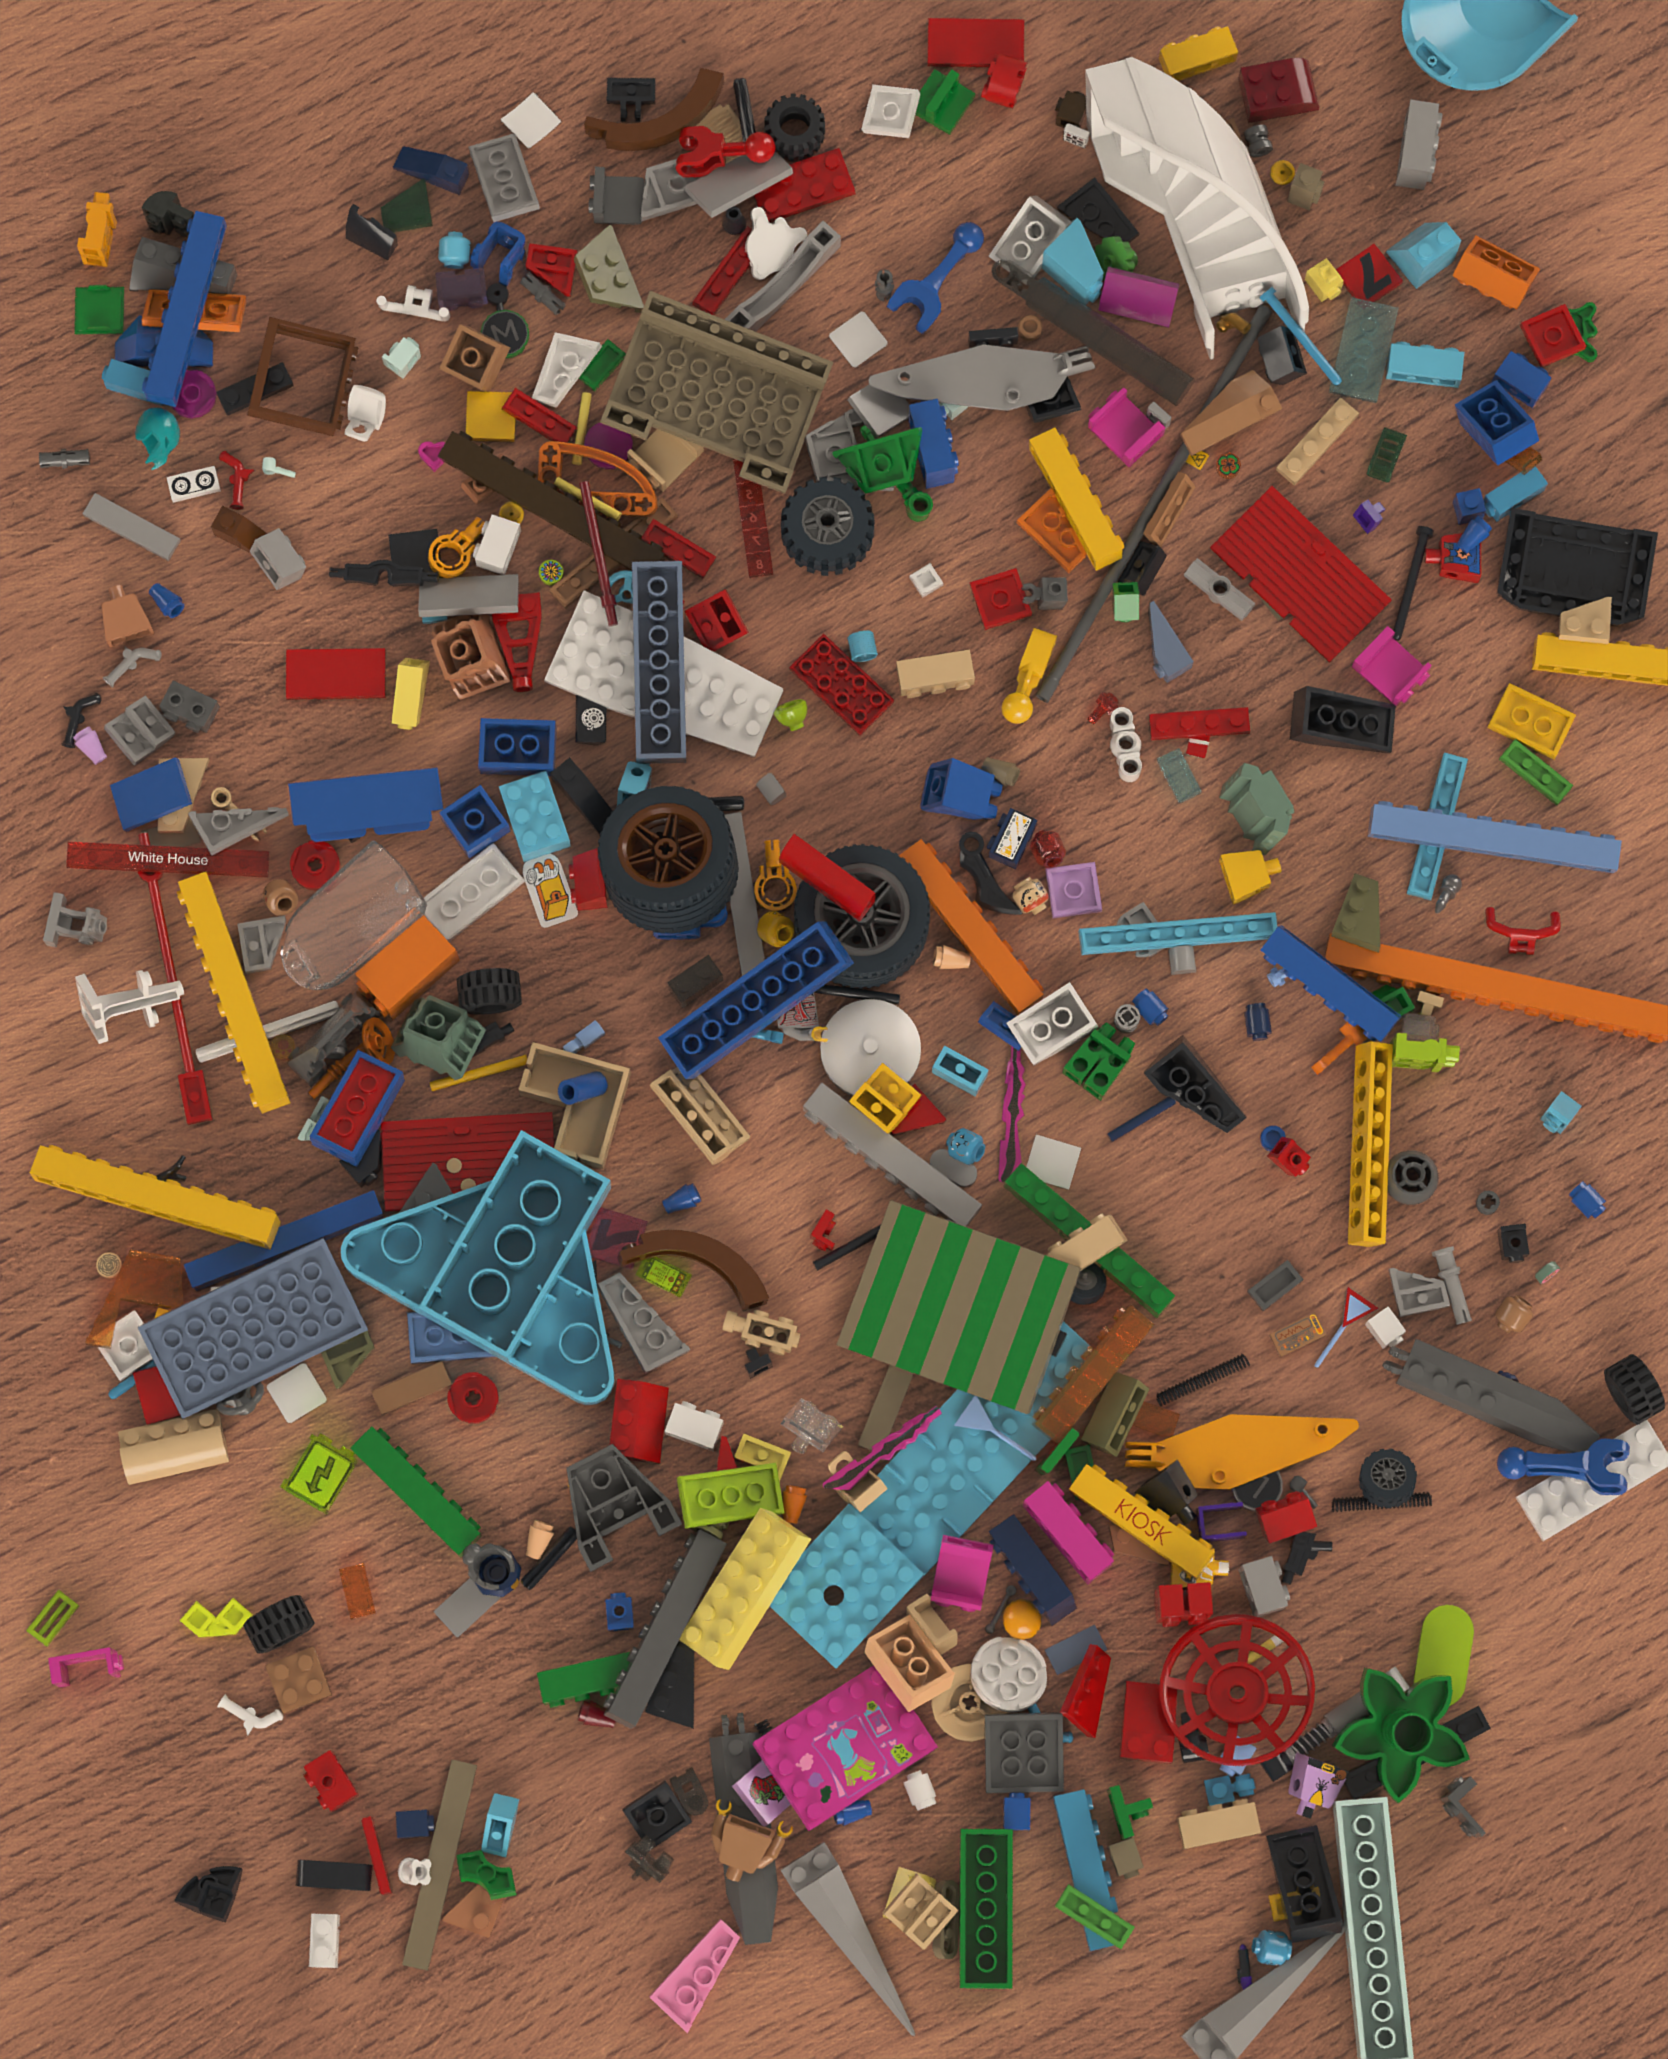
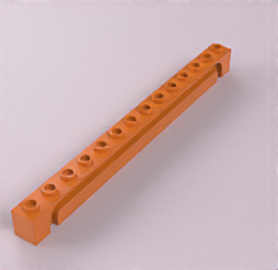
M1330 933L1327 940L1324 957L1340 970L1351 973L1352 977L1357 979L1375 978L1376 982L1390 985L1393 982L1401 984V987L1408 990H1415L1416 988L1426 989V993L1440 995V993L1449 994L1450 998L1460 1001L1468 998L1475 1000V1003L1478 1005L1489 1006L1491 1003L1500 1005L1499 1008L1506 1011L1519 1009L1529 1016L1547 1015L1553 1021L1563 1022L1565 1019L1574 1021L1573 1024L1580 1027L1598 1026L1600 1031H1621L1624 1036L1637 1038L1640 1035L1648 1037L1647 1040L1654 1043H1662L1668 1040L1667 1005L1380 944V950L1377 953L1332 937V933Z

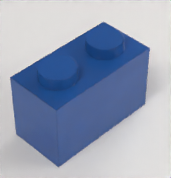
M1510 351L1496 371L1492 382L1497 380L1509 394L1533 408L1548 387L1552 377L1549 376V373L1544 368L1535 367L1529 363L1524 355L1520 353L1515 354Z

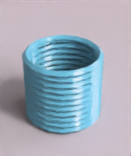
M859 631L848 636L852 661L864 662L877 657L878 653L872 631Z

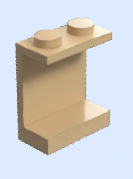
M657 429L635 452L631 449L627 452L628 463L646 476L653 489L658 487L664 492L704 452V447Z

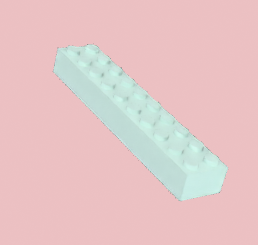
M1388 1798L1335 1801L1333 1803V1815L1357 2058L1414 2059Z

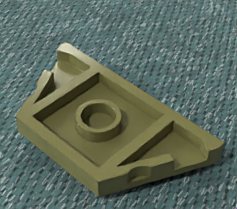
M609 225L577 253L573 260L591 303L608 304L619 309L622 306L635 309V312L640 313L644 308V304L613 227Z
M368 1330L321 1352L337 1390L346 1383L375 1349Z

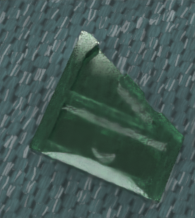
M425 179L420 180L380 208L383 226L393 233L433 226Z

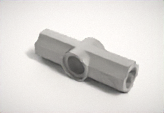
M1198 558L1193 561L1184 573V577L1204 591L1212 602L1220 604L1241 621L1247 617L1255 606V602L1231 585L1227 577L1220 576ZM1219 585L1224 587L1226 592L1218 594L1213 588Z

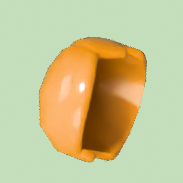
M1020 1598L1011 1601L1004 1609L1003 1625L1012 1638L1029 1639L1040 1630L1041 1614L1037 1611L1031 1600Z

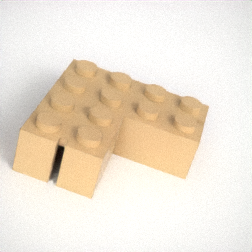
M533 1042L526 1063L528 1069L524 1070L519 1087L520 1096L566 1108L554 1149L575 1161L580 1158L581 1164L604 1170L630 1080V1068ZM594 1071L601 1072L606 1077L608 1087L601 1096L571 1105L563 1103L559 1098L558 1086L563 1080Z

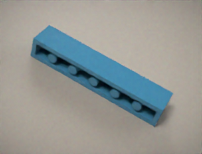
M1083 1789L1054 1796L1053 1800L1074 1888L1111 1912H1118L1115 1896L1110 1897L1108 1887L1112 1886L1109 1871L1104 1872L1102 1861H1106L1102 1845L1098 1846L1096 1836L1100 1835L1097 1820L1091 1819L1089 1811L1094 1809L1091 1795H1086ZM1083 1926L1089 1951L1114 1946Z

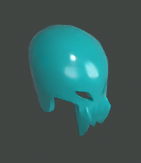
M160 407L145 410L140 416L135 429L136 439L143 442L149 454L145 463L153 462L155 464L151 470L157 469L167 462L168 455L178 445L180 439L178 421L172 413Z

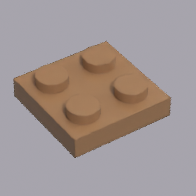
M314 1646L265 1665L283 1714L332 1696Z

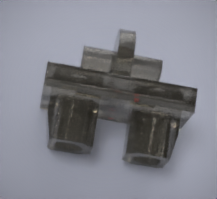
M647 1835L638 1842L634 1841L625 1851L632 1858L628 1866L635 1871L630 1878L635 1881L640 1876L648 1882L653 1877L661 1883L670 1873L668 1870L674 1859L666 1852H663L657 1859L653 1858L649 1852L656 1844Z

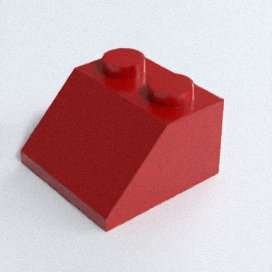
M598 848L573 856V864L568 865L569 878L575 881V888L570 889L572 904H577L578 911L608 908L606 886L598 859Z

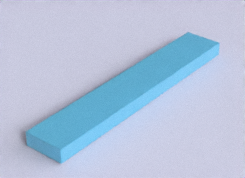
M1443 753L1429 809L1442 810V814L1452 815L1455 811L1468 762L1467 758ZM1419 845L1406 894L1427 900L1432 899L1445 848Z

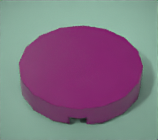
M186 370L177 406L171 407L182 417L191 419L202 417L210 412L215 405L217 393L214 382L202 371Z
M599 422L589 429L585 436L584 445L606 451L628 461L627 452L633 449V440L631 434ZM588 458L597 467L608 470L616 469V467Z

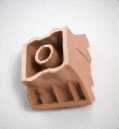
M488 614L458 615L432 625L434 639L431 642L445 679L450 681L453 691L460 700L511 682V673L505 666L506 659L498 645L496 632L489 624L490 616Z

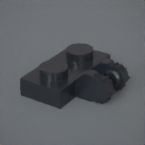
M607 78V104H621V122H626L627 119L626 104H636L634 118L636 122H641V104L655 105L656 79Z

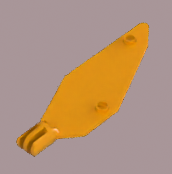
M1230 1414L1157 1443L1125 1442V1448L1133 1449L1125 1451V1458L1130 1459L1125 1461V1467L1156 1468L1160 1472L1178 1460L1195 1489L1230 1490L1331 1450L1359 1428V1423L1355 1419ZM1319 1427L1325 1428V1429H1326V1433H1325V1434L1319 1433L1317 1428H1319Z

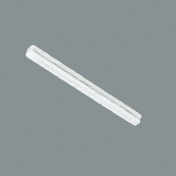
M332 1001L263 1025L268 1039L329 1019L338 1011L339 1006L336 1001ZM226 1038L197 1048L196 1056L198 1061L203 1063L234 1052L233 1048L237 1047L234 1039Z

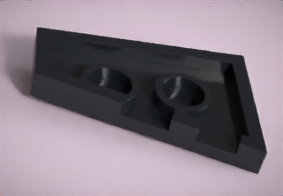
M678 1641L648 1701L645 1713L694 1729V1650L683 1642Z

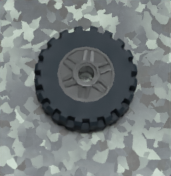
M827 476L820 477V482L816 483L811 479L806 481L804 488L799 485L794 490V495L789 496L785 501L786 506L782 509L781 513L783 546H786V552L789 557L795 558V564L800 568L803 565L806 566L807 572L814 574L815 570L821 571V576H828L830 571H835V575L843 574L844 568H847L849 571L856 567V562H862L866 557V552L870 551L874 537V514L872 513L870 501L865 500V494L861 489L857 491L854 489L855 485L848 481L845 485L841 483V478L834 477L833 481H827Z

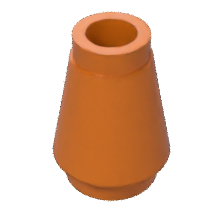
M786 1485L785 1491H782L785 1512L783 1519L786 1522L797 1524L808 1495H805L806 1488Z

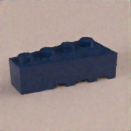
M1014 1514L988 1531L992 1539L989 1541V1544L993 1545L995 1553L999 1554L1001 1552L1006 1559L1003 1563L1011 1574L1015 1573L1019 1578L1018 1584L1024 1593L1031 1595L1034 1600L1032 1603L1040 1614H1044L1052 1626L1077 1609L1073 1594Z

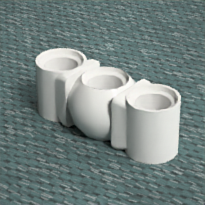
M1119 707L1112 712L1110 718V728L1112 730L1110 748L1117 757L1116 762L1119 766L1118 774L1120 778L1125 782H1133L1139 778L1142 769V763L1139 759L1141 740L1134 732L1135 726L1133 724L1132 712L1125 707ZM1117 717H1124L1128 723L1123 726L1118 725L1115 719ZM1127 740L1132 744V747L1130 749H1123L1119 743ZM1126 764H1132L1137 770L1134 773H1128L1123 767Z

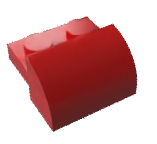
M726 589L684 611L702 646L713 652L749 633Z

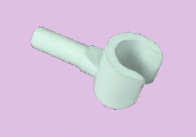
M263 458L262 470L265 474L272 475L277 473L295 478L296 472L276 467L275 458Z

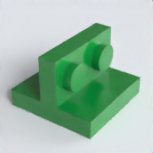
M934 69L919 91L920 98L915 115L950 135L975 98V92L959 84L960 74L951 69L946 76Z
M1120 1785L1107 1789V1794L1121 1841L1132 1838L1135 1835L1129 1816L1132 1817V1820L1147 1817L1149 1815L1148 1811L1153 1809L1151 1798L1125 1805Z

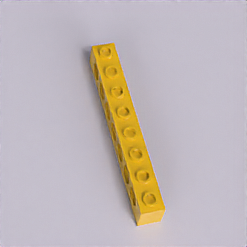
M1370 1041L1355 1046L1348 1223L1349 1245L1373 1247L1385 1244L1393 1044Z

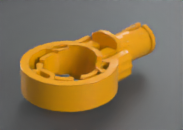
M476 517L459 535V531L454 529L450 535H442L432 542L428 552V563L433 572H439V576L444 578H455L465 572L469 565L471 554L475 549V545H472V543L481 534L485 523L483 521L480 524L481 518ZM438 545V548H437L436 554H435V561H434V559H433V550H434V548ZM442 548H452L459 554L460 561L455 564L454 571H451V565H444L439 560L438 553Z
M765 840L767 878L764 876V865L759 866V877L755 882L754 895L762 908L768 911L779 912L787 909L793 903L797 887L794 878L789 874V869L783 866L784 877H782L781 864L779 863L780 840H773V850H771V840ZM772 869H776V875H772ZM772 879H778L786 885L787 895H789L790 887H792L793 892L791 899L785 905L782 903L787 899L786 896L780 901H771L766 898L765 901L771 904L769 906L761 900L758 889L761 888V895L763 897L765 896L764 885ZM762 880L763 884L762 886H759V883Z

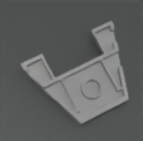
M854 409L848 410L841 417L834 421H829L805 436L816 482H820V477L827 476V481H833L834 477L841 478V483L845 485L849 481L855 485V488H860L857 481L846 472V467L832 454L833 451L857 445L852 427L865 424ZM889 487L880 491H894L895 487Z

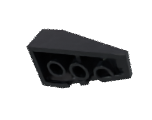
M1184 1035L1166 1047L1144 1071V1074L1160 1093L1176 1100L1183 1107L1194 1111L1204 1120L1226 1133L1247 1118Z

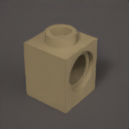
M1134 1838L1107 1847L1117 1876L1124 1875V1878L1128 1879L1140 1875L1138 1869L1143 1868V1864Z

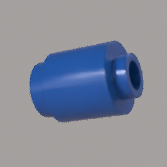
M1146 988L1132 1000L1140 1015L1150 1026L1153 1024L1159 1026L1168 1018L1167 1011L1169 1008L1153 991L1150 992Z
M1584 1181L1569 1193V1196L1572 1198L1571 1202L1587 1218L1593 1216L1596 1219L1606 1209L1603 1206L1606 1200L1590 1184L1587 1185Z

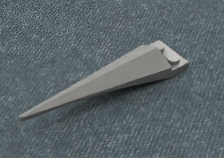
M822 1842L780 1870L802 1903L909 2033L915 2036L914 2029L840 1866L825 1842Z
M1344 1922L1342 1923V1933L1319 1938L1288 1961H1285L1281 1966H1278L1200 2018L1181 2035L1183 2040L1200 2059H1237L1345 1932Z

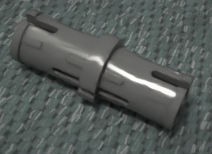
M884 269V274H882V270L877 274L875 290L879 300L884 301V297H886L888 301L892 296L894 284L892 273Z
M528 272L526 274L528 278L523 277L520 284L535 296V300L538 303L542 302L555 316L560 314L559 308L563 311L566 303L553 294L548 285L542 284L531 272Z
M61 449V451L39 452L40 468L62 467L65 469L68 466L90 465L89 449L75 451Z

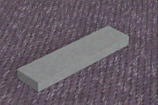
M96 493L82 513L86 518L167 561L170 560L181 542L177 536Z

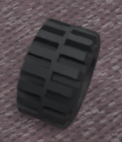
M792 93L790 98L783 95L780 97V102L775 100L772 102V108L769 107L767 109V116H765L764 120L765 133L773 138L775 152H779L783 159L787 156L789 161H794V158H799V161L804 160L805 155L810 158L813 156V150L818 152L820 143L823 144L824 113L821 112L819 104L815 106V100L812 98L806 100V95L801 94L800 97H796V93ZM799 119L805 122L809 128L801 135L791 136L786 134L781 129V126L788 120Z
M507 968L479 969L467 972L456 979L459 1007L467 1010L468 1014L486 1015L513 1010L522 1004L520 978L517 971Z
M1630 1354L1604 1370L1605 1382L1614 1401L1623 1414L1634 1424L1639 1425L1665 1409L1664 1396L1655 1377L1645 1363L1634 1354Z
M293 1595L254 1614L246 1620L243 1627L257 1654L270 1652L309 1631L315 1622L300 1595Z

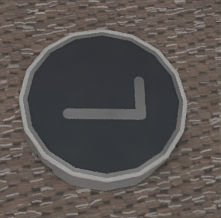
M1279 1471L1235 1487L1232 1489V1492L1237 1502H1243V1508L1256 1511L1255 1508L1261 1507V1504L1266 1501L1279 1500L1283 1491V1481Z

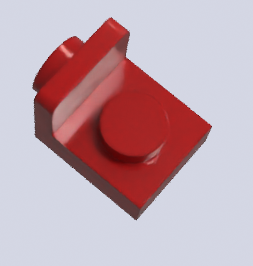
M827 1209L810 1235V1239L814 1240L812 1244L822 1251H826V1249L832 1251L835 1247V1243L823 1237L824 1234L829 1236L836 1225V1222L833 1221L835 1214Z

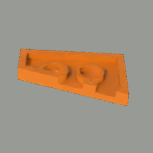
M1051 487L1017 520V524L1061 567L1070 573L1086 558L1087 554Z

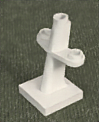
M139 970L136 971L138 989L97 996L85 974L75 977L82 1015L99 1044L108 1041L105 1023L109 1018L142 1009L148 1027H155V1024L159 1023V1018L156 1010L151 1009V1006L179 1000L180 996L184 995L181 982L178 980L151 986L152 980L149 972Z

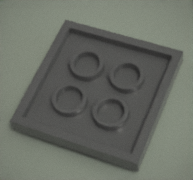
M1060 1712L984 1714L986 1793L1064 1791L1063 1714Z

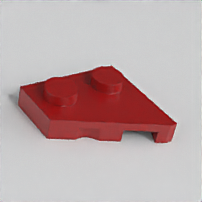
M915 1083L912 1087L922 1096L908 1111L907 1116L890 1132L893 1136L912 1130L924 1129V1127L935 1124H944L947 1121Z

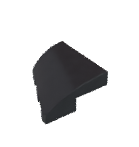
M352 204L347 217L346 239L389 260L398 245L397 235L382 226L373 217L365 218L359 215V207Z

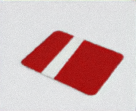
M1210 736L1190 738L1186 754L1205 758Z

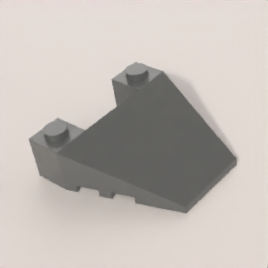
M356 991L354 994L349 993L342 1000V1006L301 1049L297 1047L289 1055L288 1058L290 1060L287 1064L310 1087L327 1072L328 1067L324 1059L355 1027L362 1031L367 1019L372 1017L379 1018L381 1016L379 1010L359 991Z
M613 1444L566 1468L578 1548L590 1572L613 1561L602 1537L648 1514L659 1536L682 1525L671 1501Z

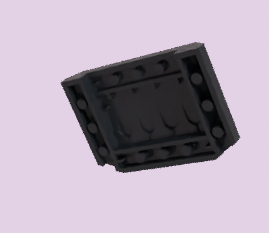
M1511 508L1496 594L1518 610L1558 617L1564 611L1606 597H1612L1611 626H1620L1643 619L1658 532L1640 529L1629 530L1540 515L1534 511Z

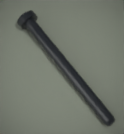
M1418 526L1416 534L1419 537L1393 629L1395 632L1393 639L1396 641L1402 638L1428 538H1432L1434 530L1426 526Z

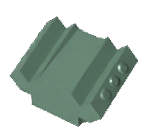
M1243 763L1223 784L1219 798L1230 801L1227 813L1233 814L1244 832L1243 838L1254 840L1252 851L1261 850L1262 854L1266 855L1288 833L1292 819L1291 814L1294 813V806L1272 770L1262 774L1258 766Z
M429 995L426 999L419 998L414 1000L391 1049L400 1058L407 1056L414 1064L418 1063L430 1067L440 1075L447 1072L454 1080H458L463 1077L486 1029L477 1020L468 1017L467 1010Z

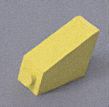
M404 658L398 664L392 724H398L400 729L411 730L420 723L430 661Z

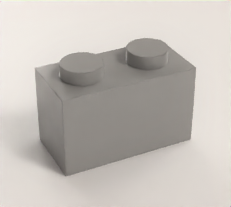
M279 528L255 539L250 553L276 590L301 579L306 569L305 561L301 555L296 553L290 539Z

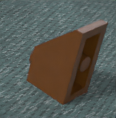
M224 506L221 507L211 525L214 536L249 553L255 539L268 534L243 515Z

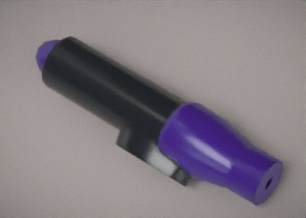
M1242 1944L1238 1950L1240 1968L1237 1969V1978L1242 1990L1252 1984L1249 1952L1246 1946Z

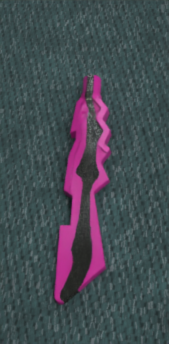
M1012 1046L1011 1058L1007 1065L1005 1084H1008L1004 1097L1002 1120L1006 1123L1005 1141L1000 1140L998 1177L1000 1182H1004L1022 1163L1017 1122L1025 1116L1021 1107V1103L1025 1099L1023 1091L1026 1084L1022 1078L1025 1069L1021 1064V1049L1018 1051Z
M934 1406L928 1412L919 1414L902 1425L903 1428L888 1435L873 1445L872 1452L861 1461L857 1462L854 1459L823 1483V1488L851 1490L880 1459L891 1460L897 1450L906 1449L908 1444L915 1442L918 1435L926 1432L930 1423L942 1414L941 1410Z

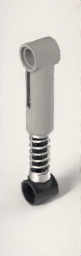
M1396 1666L1385 1673L1393 1677L1401 1685L1404 1692L1410 1688ZM1360 1692L1325 1714V1720H1321L1322 1724L1317 1723L1316 1728L1311 1727L1310 1732L1305 1731V1735H1300L1299 1739L1287 1750L1270 1760L1260 1763L1272 1782L1293 1769L1296 1753L1303 1755L1307 1753L1309 1755L1308 1752L1310 1750L1314 1751V1747L1317 1745L1320 1747V1743L1323 1741L1326 1743V1739L1329 1737L1332 1739L1333 1736H1337L1347 1724L1370 1715L1362 1703Z

